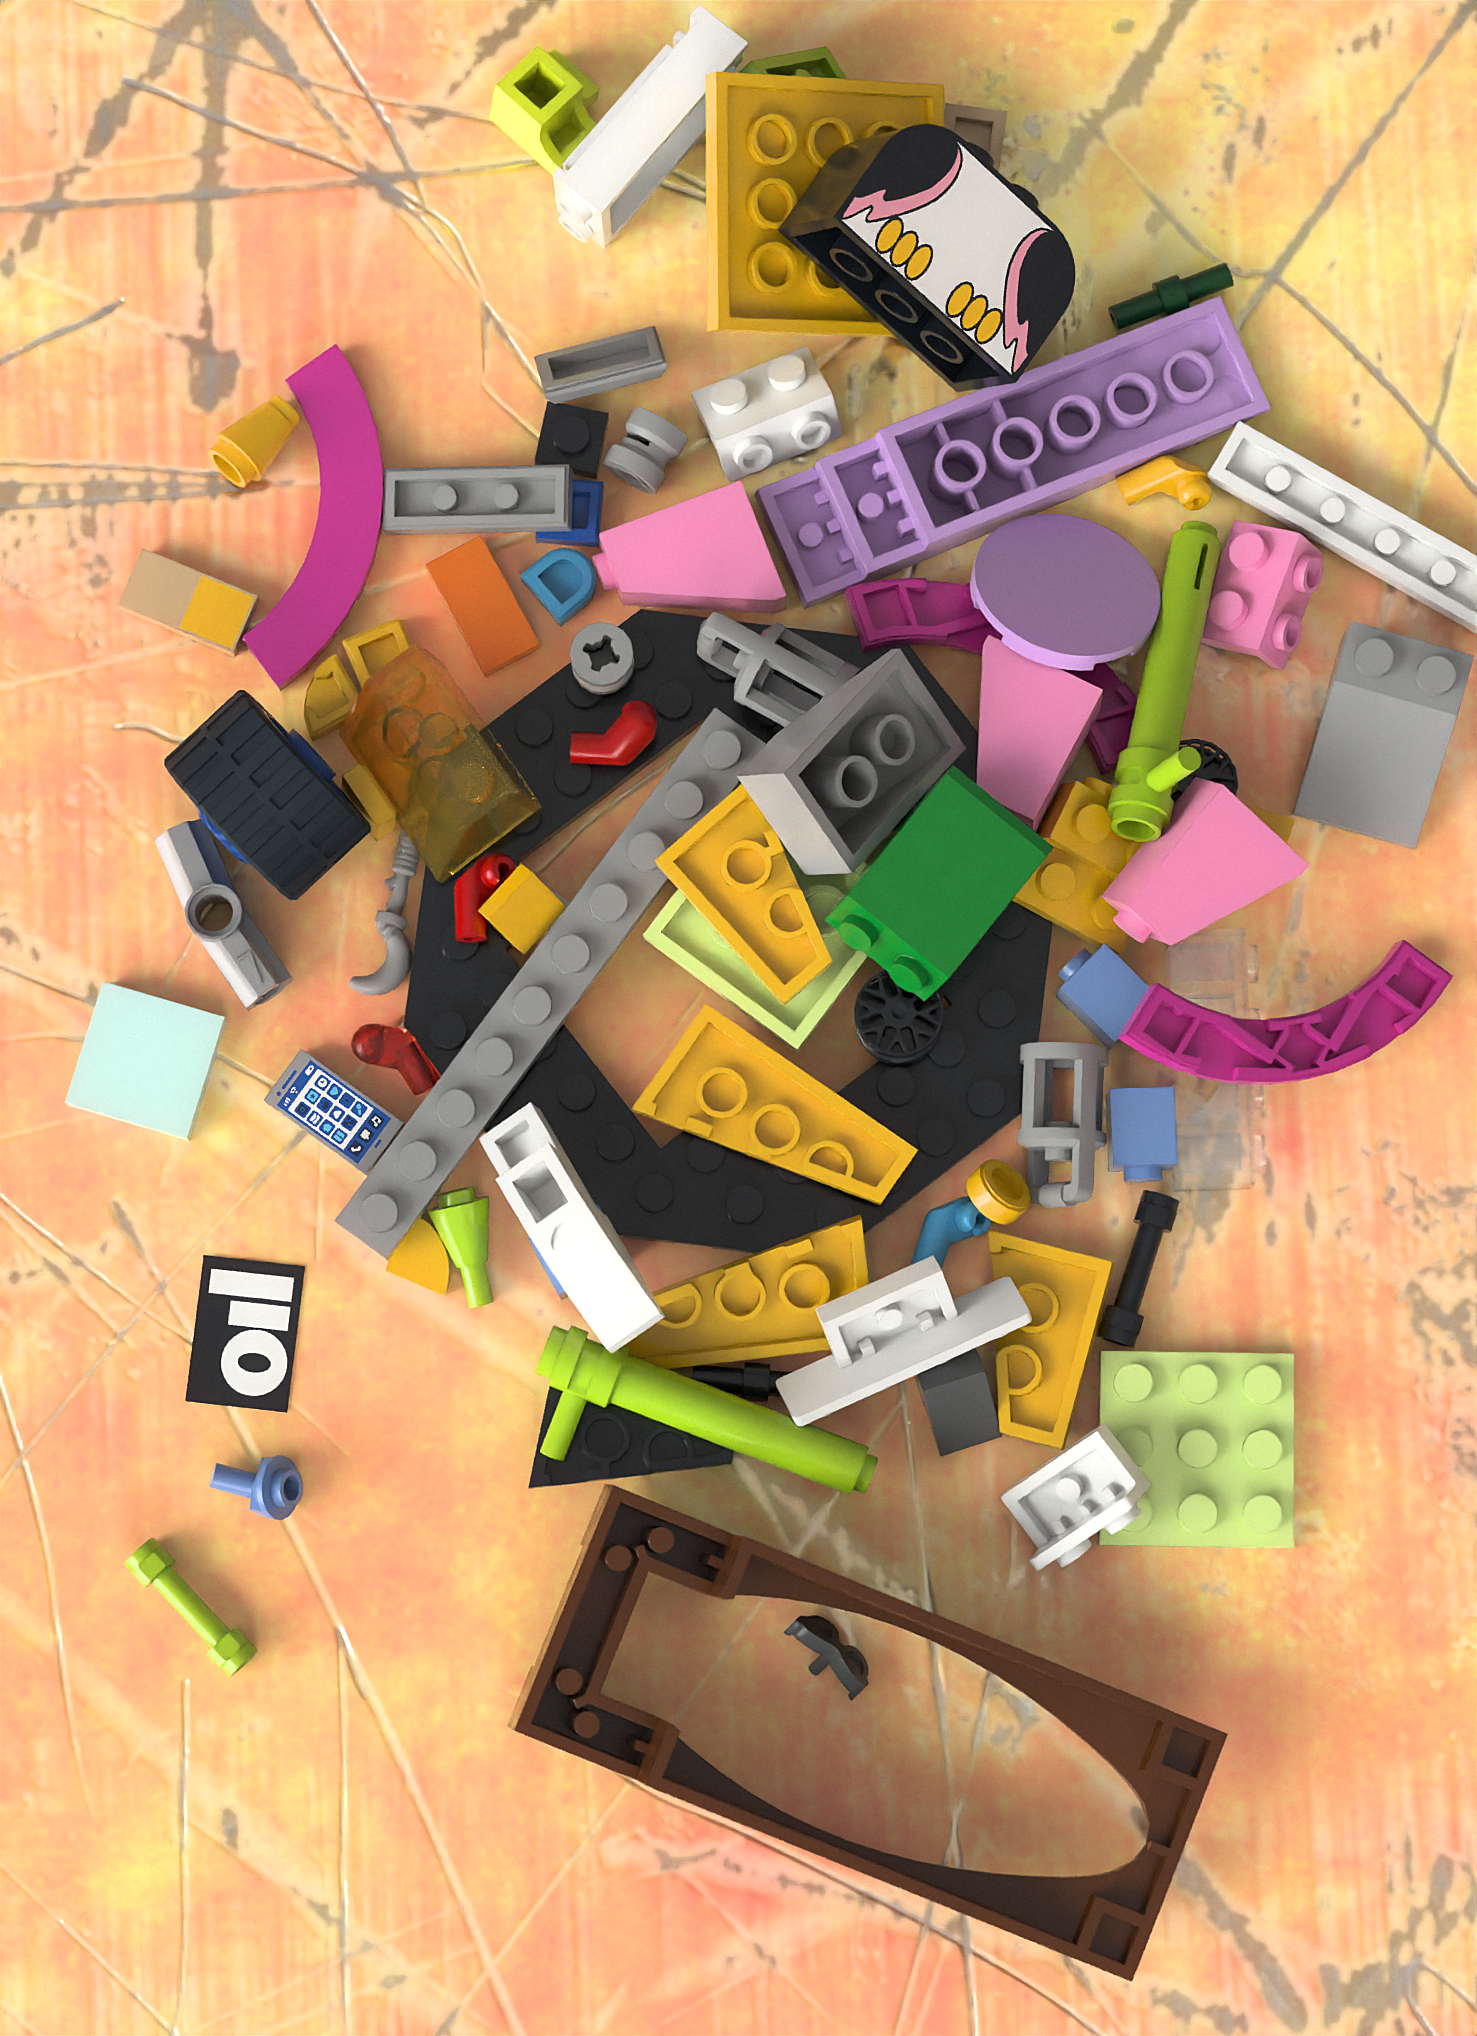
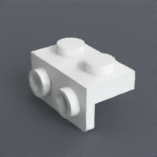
M807 346L691 392L695 408L717 450L723 473L730 482L839 439L843 434L832 392Z
M1103 1423L1007 1488L1000 1498L1038 1547L1037 1552L1029 1562L1036 1571H1039L1054 1560L1057 1561L1061 1568L1076 1560L1092 1546L1088 1537L1103 1527L1112 1535L1128 1525L1141 1513L1136 1504L1151 1484L1106 1424Z

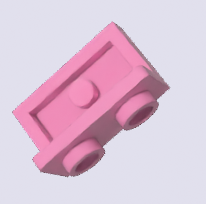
M1234 520L1215 573L1201 643L1206 646L1258 656L1269 667L1283 670L1287 664L1290 652H1293L1300 642L1302 634L1301 621L1309 598L1320 585L1323 573V554L1299 532Z

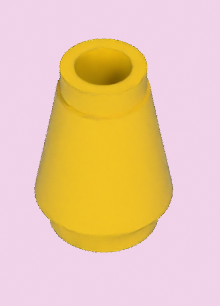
M273 395L267 402H264L214 436L216 444L208 451V455L216 468L235 485L245 487L251 480L260 481L292 434L293 429L300 423V418L289 403L281 397Z

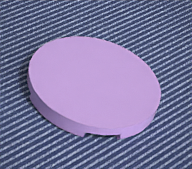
M1063 514L1029 515L1014 519L998 527L981 545L970 577V593L974 608L980 609L991 625L1003 635L1001 643L1034 662L1065 670H1093L1094 665L1097 663L1115 660L1127 654L1129 656L1135 655L1148 641L1161 604L1160 588L1156 575L1145 557L1130 542L1098 523Z

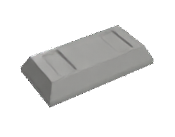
M655 326L534 356L545 398L554 404L660 378L668 368Z

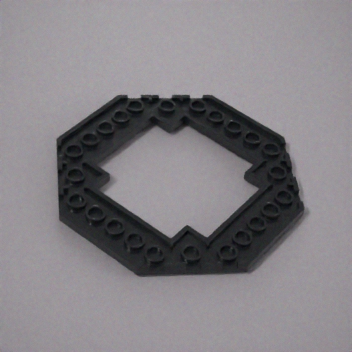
M640 609L618 626L624 630L631 640L635 661L633 675L623 688L606 695L591 693L581 687L575 679L570 662L440 761L404 1028L441 1076L521 969L507 952L513 945L488 920L487 940L471 943L455 940L454 886L457 879L486 854H506L513 859L516 867H518L520 862L702 725L714 708L720 710L766 744L775 734L785 728L748 706H743L734 701V683L736 678L699 657L697 654V639L701 624L708 617ZM736 621L759 635L771 626ZM787 627L788 630L843 661H848L861 668V671L891 649L900 648L966 747L950 767L954 765L976 783L978 732L908 644L886 646L863 652L858 636ZM723 640L722 646L736 654L739 653V648ZM604 644L602 648H597L594 651L588 650V652L595 653L597 650H602ZM774 671L773 674L812 696L820 700L822 699V695L781 672ZM632 700L645 701L653 707L658 725L654 739L632 762L621 766L570 763L572 731L605 733L622 714V707ZM950 767L940 776V778L950 769ZM1011 901L951 977L937 989L949 1007L944 1010V1025L940 1041L931 1053L915 1063L914 1061L897 1064V1066L878 1061L837 1093L918 1149L917 1154L881 1205L760 1159L752 1158L750 1160L744 1153L686 1131L681 1132L660 1149L564 1024L484 1132H489L528 1103H533L542 1111L593 1202L609 1218L617 1234L626 1238L673 1244L682 1243L754 1254L859 1214L862 1218L863 1235H866L1022 1114L1024 1064L1020 1063V1046L1039 1042L1053 922Z

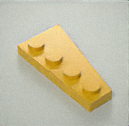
M707 1004L703 1006L632 1107V1111L879 1205L885 1200L918 1152V1149Z
M856 1215L652 1291L651 1293L665 1317L625 1344V1346L629 1347V1354L663 1368L673 1369L831 1350L815 1308L869 1284L861 1215Z

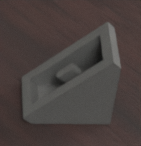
M976 1348L914 1375L940 1457L1002 1437V1434L999 1432V1423L985 1369Z

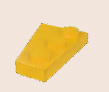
M742 784L655 859V863L783 1006L787 1005L832 965L830 954L802 890L799 888L778 835Z

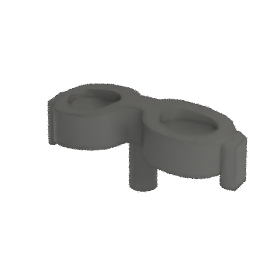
M800 1615L783 1632L787 1636L793 1634L802 1644L820 1654L808 1667L813 1675L818 1676L830 1664L839 1681L850 1692L848 1697L851 1701L869 1684L867 1679L868 1665L863 1654L852 1645H843L839 1641L837 1628L827 1619L816 1615L808 1617Z

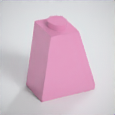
M741 480L599 533L602 553L594 555L592 558L605 592L616 588L623 605L776 614L786 610V593Z
M988 635L982 649L976 784L1036 832L1101 710L1103 689L1059 668L1046 666L1025 658L1001 643V640Z
M1195 777L1173 805L1170 823L1162 828L1160 838L1155 841L1144 842L1101 897L1118 911L1113 921L1135 940L1144 943L1149 937L1169 945H1174L1302 875L1309 864L1224 785Z

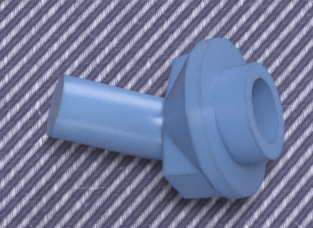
M282 1455L262 1458L257 1474L215 1463L208 1485L209 1488L250 1498L249 1510L261 1517L274 1520L288 1518L300 1502L303 1493V1481L300 1473L297 1471L293 1461L289 1457Z

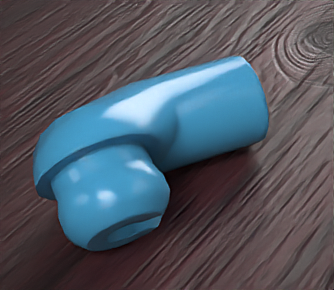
M969 1196L959 1197L931 1209L925 1216L910 1265L934 1256L942 1270L949 1246L970 1237L984 1234L990 1228L992 1220L984 1216L975 1207Z

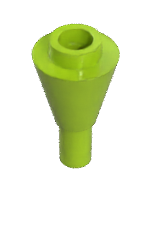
M474 1186L436 1195L439 1206L431 1208L427 1212L456 1268H460L469 1308L493 1303L494 1300L485 1262L488 1261L489 1196L476 1197Z

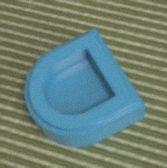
M559 548L546 553L520 574L522 582L560 626H563L591 602L596 591V574L592 563L583 553L570 548Z

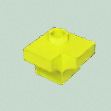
M537 45L495 84L489 119L553 175V172L558 167L564 170L563 163L597 125L588 114L587 109L597 101L600 88L558 50L554 48L547 53Z

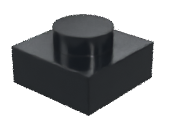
M547 401L535 456V465L569 464L573 469L574 475L597 479L609 424V413L561 403L554 404L551 401Z

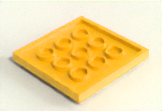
M734 72L706 74L707 331L896 338L784 237L778 229L825 162L842 146L913 125L933 124L944 127V84Z

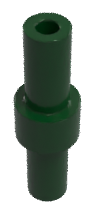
M1225 262L1180 279L1176 274L1152 283L1153 290L1108 307L1109 315L1116 330L1123 329L1159 314L1167 317L1190 308V302L1234 286L1233 278Z

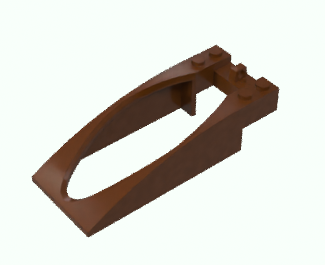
M604 1484L581 1541L582 1549L535 1665L530 1667L507 1727L515 1732L632 1778L664 1794L1133 1982L1226 1741L1227 1733L746 1536L732 1534L615 1485ZM648 1572L701 1594L720 1599H734L735 1595L781 1598L825 1605L857 1613L924 1637L963 1656L1005 1681L1053 1715L1090 1746L1125 1780L1139 1800L1147 1820L1146 1844L1133 1861L1115 1870L1083 1876H1034L992 1873L927 1863L882 1852L828 1833L779 1810L728 1778L693 1751L679 1738L680 1731L674 1724L600 1693Z

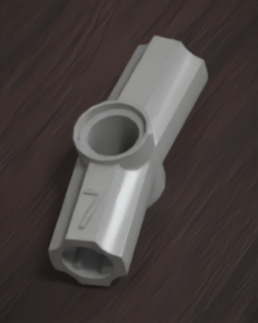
M197 819L169 828L163 834L154 838L156 847L184 910L188 926L208 952L245 1008L249 1011L281 993L293 981V978L241 903L209 828L201 819ZM215 902H224L231 905L233 915L228 926L218 931H209L201 927V914L208 905Z

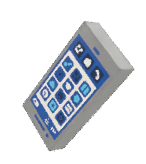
M302 1049L263 1099L266 1104L366 1176H368L405 1126L397 1117Z

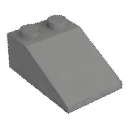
M1351 621L1340 642L1292 815L1414 850L1458 716L1474 655Z
M900 648L891 649L775 734L737 777L805 875L853 873L966 747Z

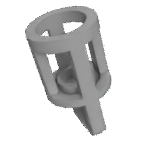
M712 612L709 618L702 622L697 639V654L699 657L736 678L734 683V701L743 706H748L783 727L788 726L861 672V668L848 661H843L793 633L786 626L778 622L765 629L759 635L724 614ZM723 640L739 648V653L736 654L722 646ZM777 670L822 695V699L820 700L773 674L774 671Z
M1074 1042L1023 1044L1020 1046V1063L1024 1064L1021 1129L1017 1130V1143L1027 1149L1026 1183L1030 1190L1031 1203L1042 1205L1045 1208L1075 1206L1077 1203L1086 1202L1091 1198L1094 1189L1095 1151L1106 1145V1133L1102 1132L1104 1067L1109 1065V1048ZM1053 1069L1074 1070L1073 1122L1051 1121ZM1049 1162L1072 1163L1071 1181L1048 1183Z

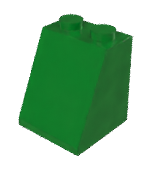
M952 765L902 818L826 917L825 921L838 931L846 944L858 951H863L889 972L895 984L908 992H913L925 1002L951 977L1054 847Z

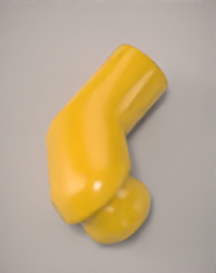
M1161 455L1115 478L1128 506L1161 491L1179 499L1184 509L1193 511L1205 507L1212 497V490L1209 486L1211 481L1207 476L1208 474L1200 466L1171 455Z

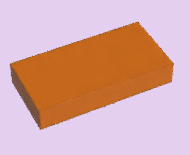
M481 535L425 564L429 575L485 677L541 648L536 635Z

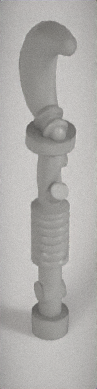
M414 773L411 790L415 791L410 806L407 826L400 830L399 841L391 867L395 875L384 880L389 891L392 890V894L386 903V911H377L374 919L377 922L378 934H382V940L386 942V959L375 973L367 976H353L349 982L350 988L361 994L375 996L395 990L406 979L411 968L412 952L408 938L402 931L405 929L408 920L401 917V913L407 899L410 877L416 875L417 864L419 863L420 852L425 838V834L421 830L425 814L428 810L430 795H435L437 777L428 774Z

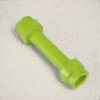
M153 1537L150 1538L124 1564L145 1588L153 1585L211 1647L207 1655L229 1677H232L258 1652L257 1648L238 1627L230 1630L171 1567L176 1562L174 1558Z

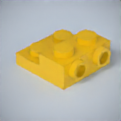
M1085 777L1083 783L1078 781L1062 783L1036 832L1054 848L1012 901L1099 948L1105 943L1115 954L1120 955L1123 953L1130 936L1113 921L1118 911L1101 896L1144 842L1128 840L1119 836L1111 829L1112 818L1107 810L1113 786L1093 777Z

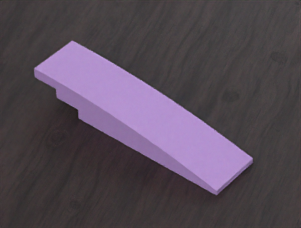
M1218 296L1026 371L1016 383L983 388L881 428L877 431L874 438L817 459L815 467L757 489L755 498L804 609L843 594L846 587L876 581L990 534L1009 521L1037 514L1114 481L1116 477L1161 455H1173L1236 427L1239 421L1244 423L1267 413L1271 407L1221 297Z

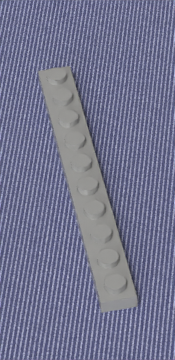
M717 708L712 710L334 1220L336 1224L387 1261L390 1259L668 883L669 878L656 865L655 859L741 784L737 775L766 743Z

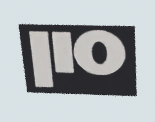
M203 1256L185 1401L287 1413L305 1266Z

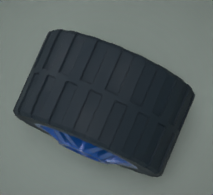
M238 690L164 759L166 770L195 804L200 819L238 860L254 867L289 900H297L371 832L370 823L332 780L337 775L333 769L294 728L288 733L245 690Z

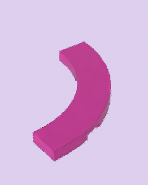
M334 344L285 379L287 386L302 408L316 445L320 468L318 518L306 558L292 585L268 615L241 637L280 692L303 674L337 636V631L347 619L356 600H359L375 561L382 531L384 466L378 433L362 387L354 370L337 344Z
M909 577L876 580L846 587L843 593L863 652L886 646L913 644L960 649L982 656L983 644L988 635L1002 640L1003 637L986 619L982 611L976 609V607L974 608L970 593V583L960 585L942 581H927L926 578ZM1105 662L1095 664L1093 670L1061 669L1103 689L1101 710L1085 739V743L1092 753L1100 775L1115 772L1120 752L1128 747L1138 700L1127 683H1122Z
M1401 940L1394 943L1382 962L1365 980L1349 993L1329 1005L1296 1016L1269 1018L1266 1020L1231 1017L1229 1014L1199 1006L1178 996L1160 983L1149 986L1119 1034L1118 1039L1155 1061L1203 1079L1240 1085H1275L1300 1082L1344 1069L1367 1059L1373 1053L1387 1046L1420 1020L1437 1001L1453 976L1407 941Z

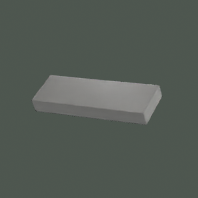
M569 464L384 469L382 530L387 535L572 531L573 469Z

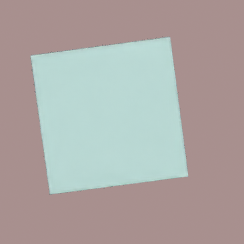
M103 981L65 1103L74 1108L190 1141L227 1019L220 1015Z

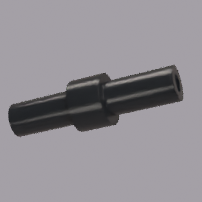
M745 1362L744 1368L699 1365L693 1366L692 1379L728 1393L742 1394V1398L749 1401L768 1402V1396L781 1397L776 1386V1380L792 1372L770 1370V1364Z

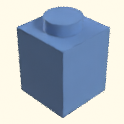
M1104 943L1093 955L1086 948H1083L1063 967L1058 976L1065 983L1059 988L1056 997L1111 1050L1120 1041L1118 1039L1119 1034L1149 986Z
M1174 1087L1109 1089L1105 1096L1108 1172H1124V1182L1144 1183L1162 1181V1171L1173 1170L1178 1163Z

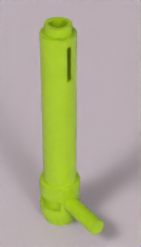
M1202 521L1184 522L1180 530L1173 533L1160 592V610L1151 634L1128 747L1119 754L1115 773V780L1119 785L1111 791L1107 812L1112 818L1110 827L1113 832L1128 840L1150 842L1160 838L1162 828L1170 823L1174 805L1171 794L1177 790L1178 782L1197 770L1201 764V757L1196 749L1186 746L1179 750L1221 549V542L1217 538L1218 532L1216 528Z
M553 1325L535 1374L550 1379L548 1386L563 1392L540 1449L542 1454L564 1461L586 1402L589 1401L604 1408L612 1403L847 1495H851L853 1490L863 1494L866 1493L878 1462V1457L867 1453L869 1447L811 1424L797 1426L790 1416L629 1354V1347L625 1345L611 1353L603 1344L588 1339L589 1332L571 1325L568 1331Z

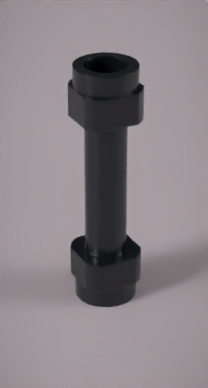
M1143 1190L1133 1222L1139 1224L1114 1306H1106L1097 1335L1098 1338L1128 1348L1135 1347L1144 1320V1316L1139 1315L1138 1312L1163 1233H1170L1172 1231L1180 1203L1179 1200L1158 1192Z

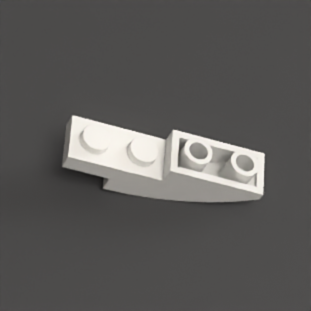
M530 1102L479 1138L499 1174L496 1181L520 1222L574 1305L609 1352L614 1353L665 1317L609 1218L596 1207L539 1108Z

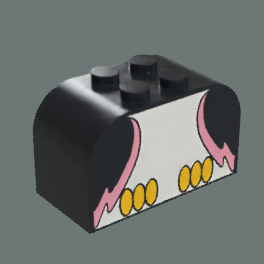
M919 124L848 143L835 151L825 162L778 231L956 392L1016 383L1061 319L1072 299L1076 276L1075 263L1071 248L1063 233L1038 209L1039 202L1031 192L1022 186L1010 183L993 167L994 160L987 151L974 143L966 142L958 134L945 127L933 124Z

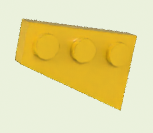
M988 1230L992 1280L995 1281L1005 1276L1010 1277L1029 1308L1032 1321L1029 1324L1011 1331L1005 1336L996 1338L997 1354H995L999 1432L1006 1436L1063 1451L1067 1443L1114 1264L1104 1259Z

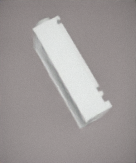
M700 4L689 15L690 30L686 34L681 30L676 32L673 36L674 48L668 44L663 47L563 163L564 170L558 167L553 172L557 211L561 213L558 221L579 241L586 243L591 238L604 249L611 243L705 134V75L713 72L739 73L736 68L743 61L741 55L748 48V42Z

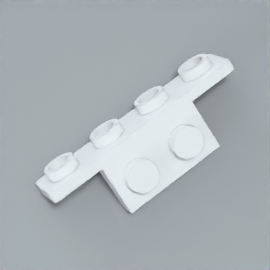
M930 1256L815 1308L832 1355L777 1379L776 1386L794 1423L797 1426H804L927 1369L943 1364L991 1340L1005 1336L1009 1332L1029 1324L1032 1321V1317L1022 1296L1008 1276L995 1280L956 1299H952L939 1264L934 1256Z

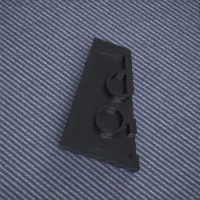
M549 1386L528 1489L732 1465L734 1450L610 1403L604 1408L587 1401L564 1461L550 1458L542 1454L540 1449L563 1391Z

